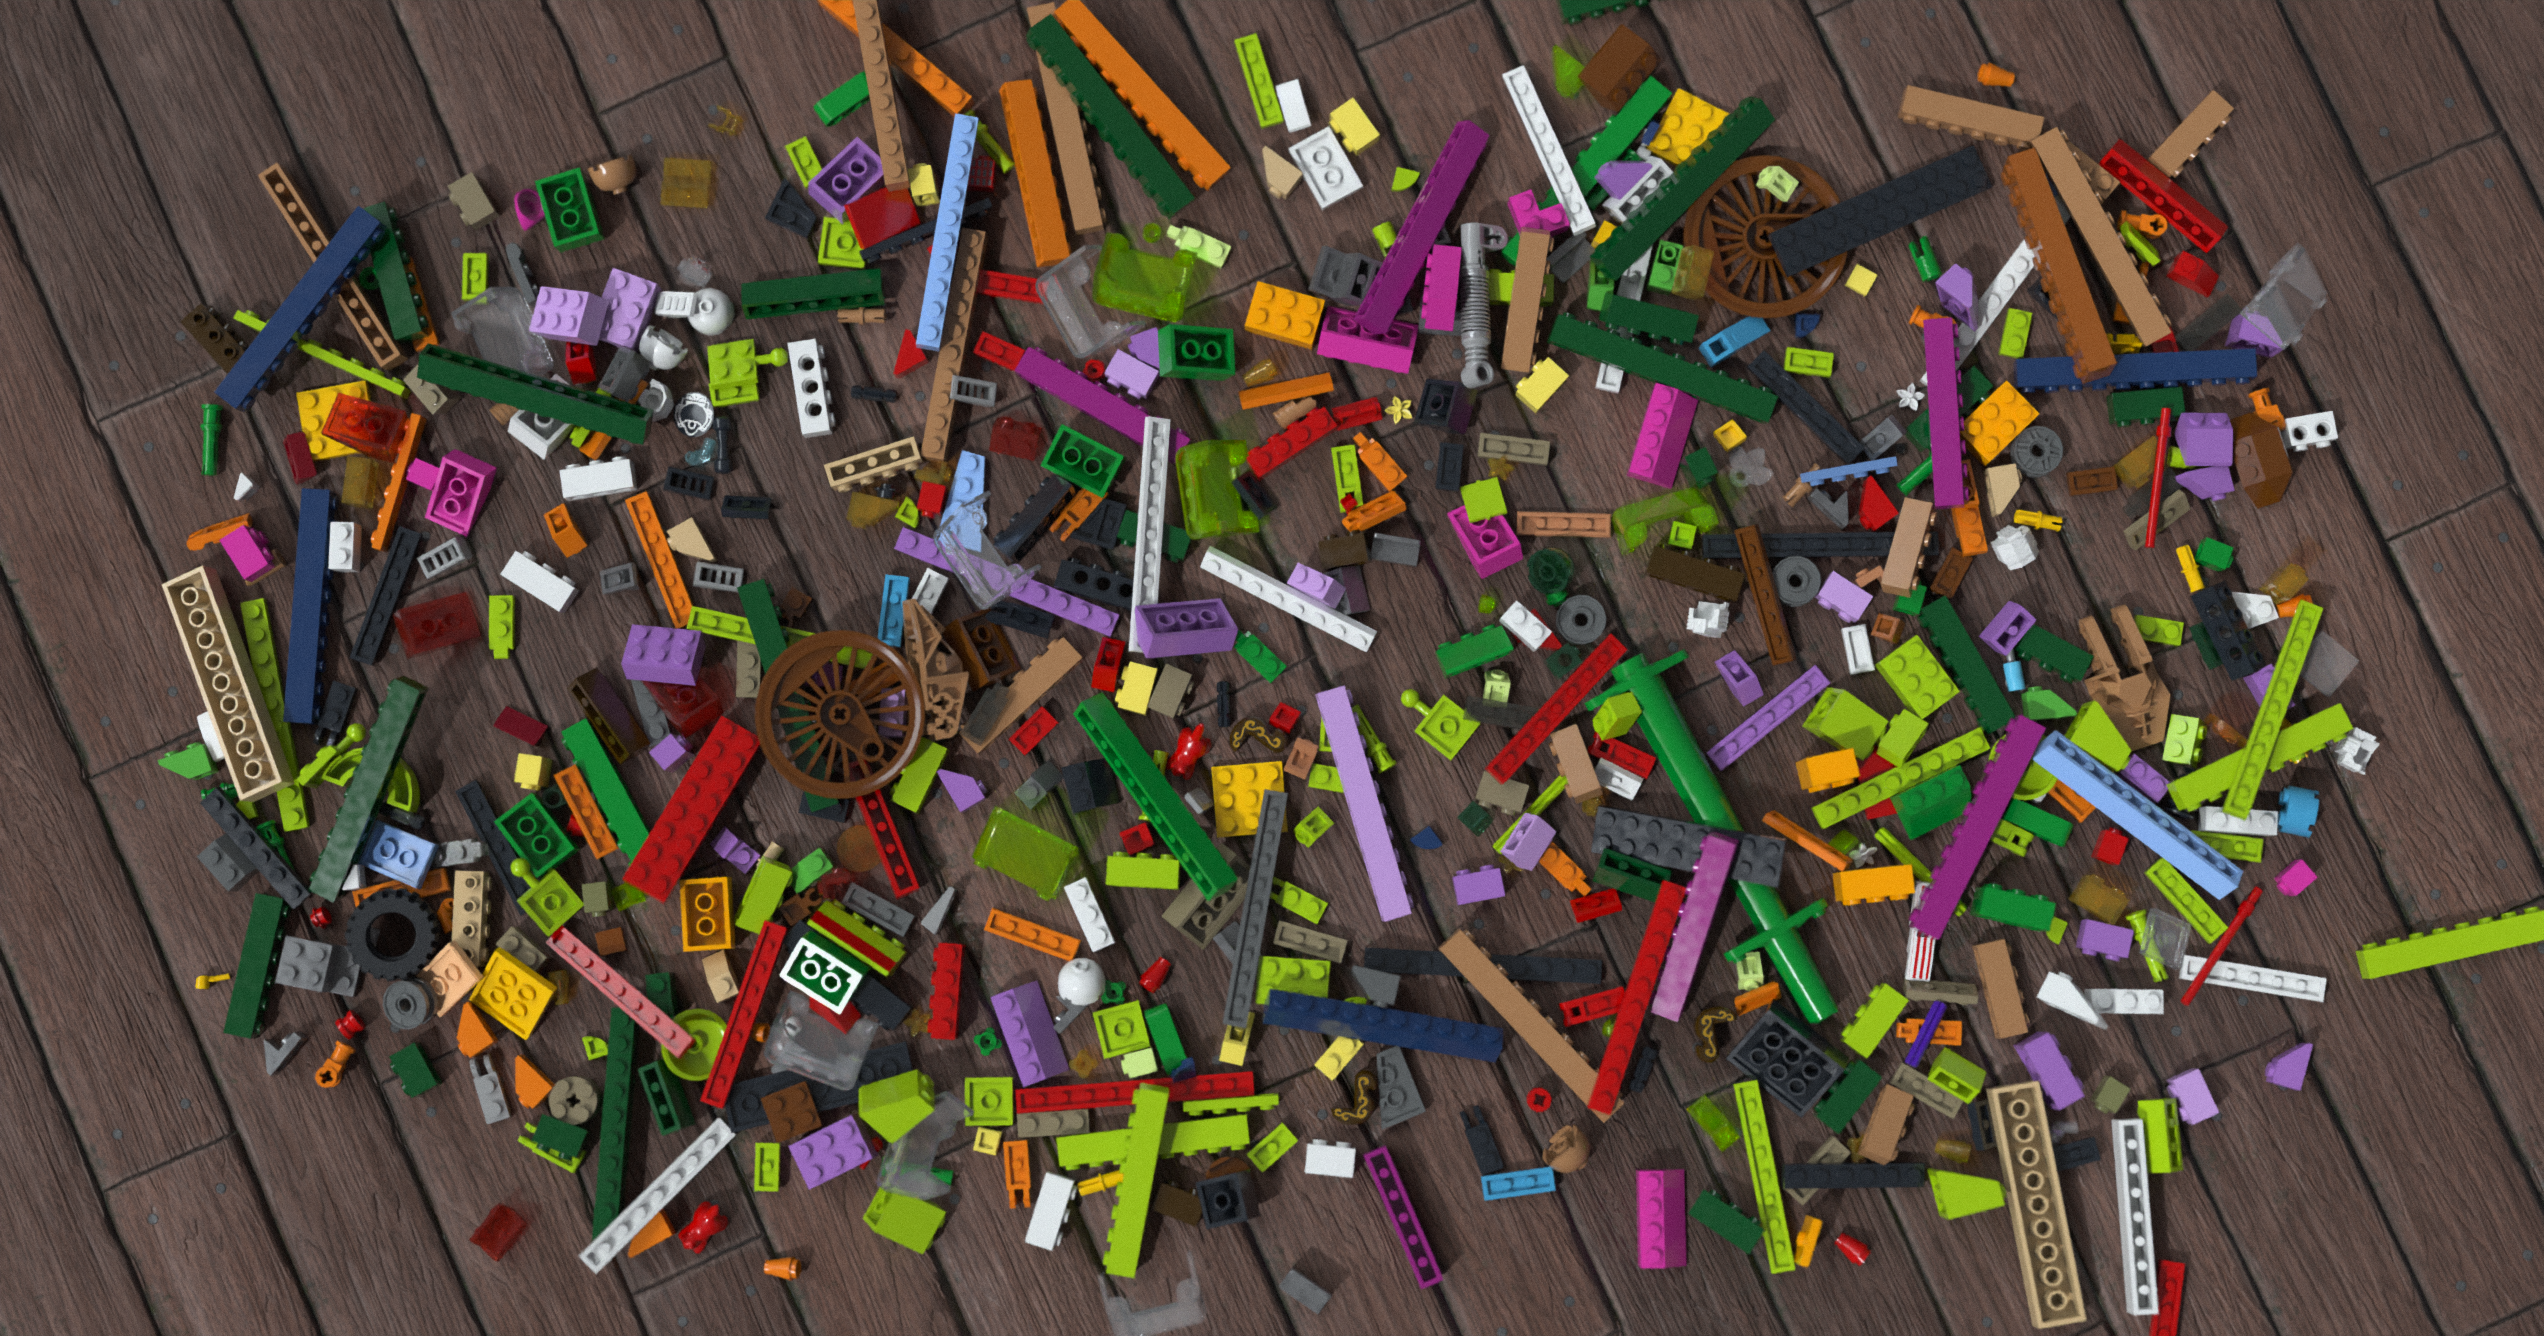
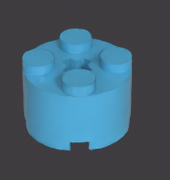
M2290 785L2284 788V791H2280L2278 805L2282 806L2277 822L2279 832L2308 838L2311 836L2312 831H2308L2309 824L2315 825L2319 799L2314 797L2319 795L2318 791Z

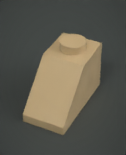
M1265 146L1263 148V160L1267 185L1270 188L1269 192L1278 199L1283 197L1287 200L1303 179V172Z
M2016 463L1987 468L1983 471L1992 517H1996L2003 512L2020 487L2022 475L2020 469L2016 468Z
M692 517L667 531L670 536L667 541L673 551L678 550L683 555L712 563L718 561L699 525Z
M723 949L702 959L707 981L716 1002L721 1003L737 996L741 986L725 950Z

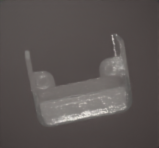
M1101 244L1084 245L1040 276L1035 285L1036 291L1071 353L1077 358H1087L1119 344L1146 325L1144 320L1127 322L1123 326L1117 321H1110L1102 325L1081 289V286L1090 278V268L1086 260L1103 249Z
M989 491L963 502L933 535L936 547L973 601L983 610L994 606L1025 585L1042 568L1040 564L1026 571L1019 564H1012L1007 567L982 530L987 525V514L981 505L991 495Z
M948 1091L935 1095V1110L893 1144L889 1142L877 1178V1185L887 1192L920 1200H926L949 1192L950 1186L930 1173L939 1142L952 1137L956 1131L957 1121L973 1115L974 1110Z
M1193 1250L1187 1252L1192 1278L1182 1280L1176 1288L1178 1302L1131 1313L1129 1302L1125 1298L1120 1296L1111 1298L1105 1272H1101L1098 1275L1106 1313L1115 1336H1152L1196 1325L1205 1319L1207 1308Z

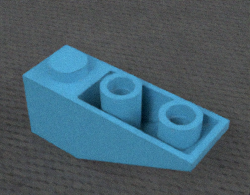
M1748 316L1703 342L1699 350L1712 368L1770 332V329L1762 318Z

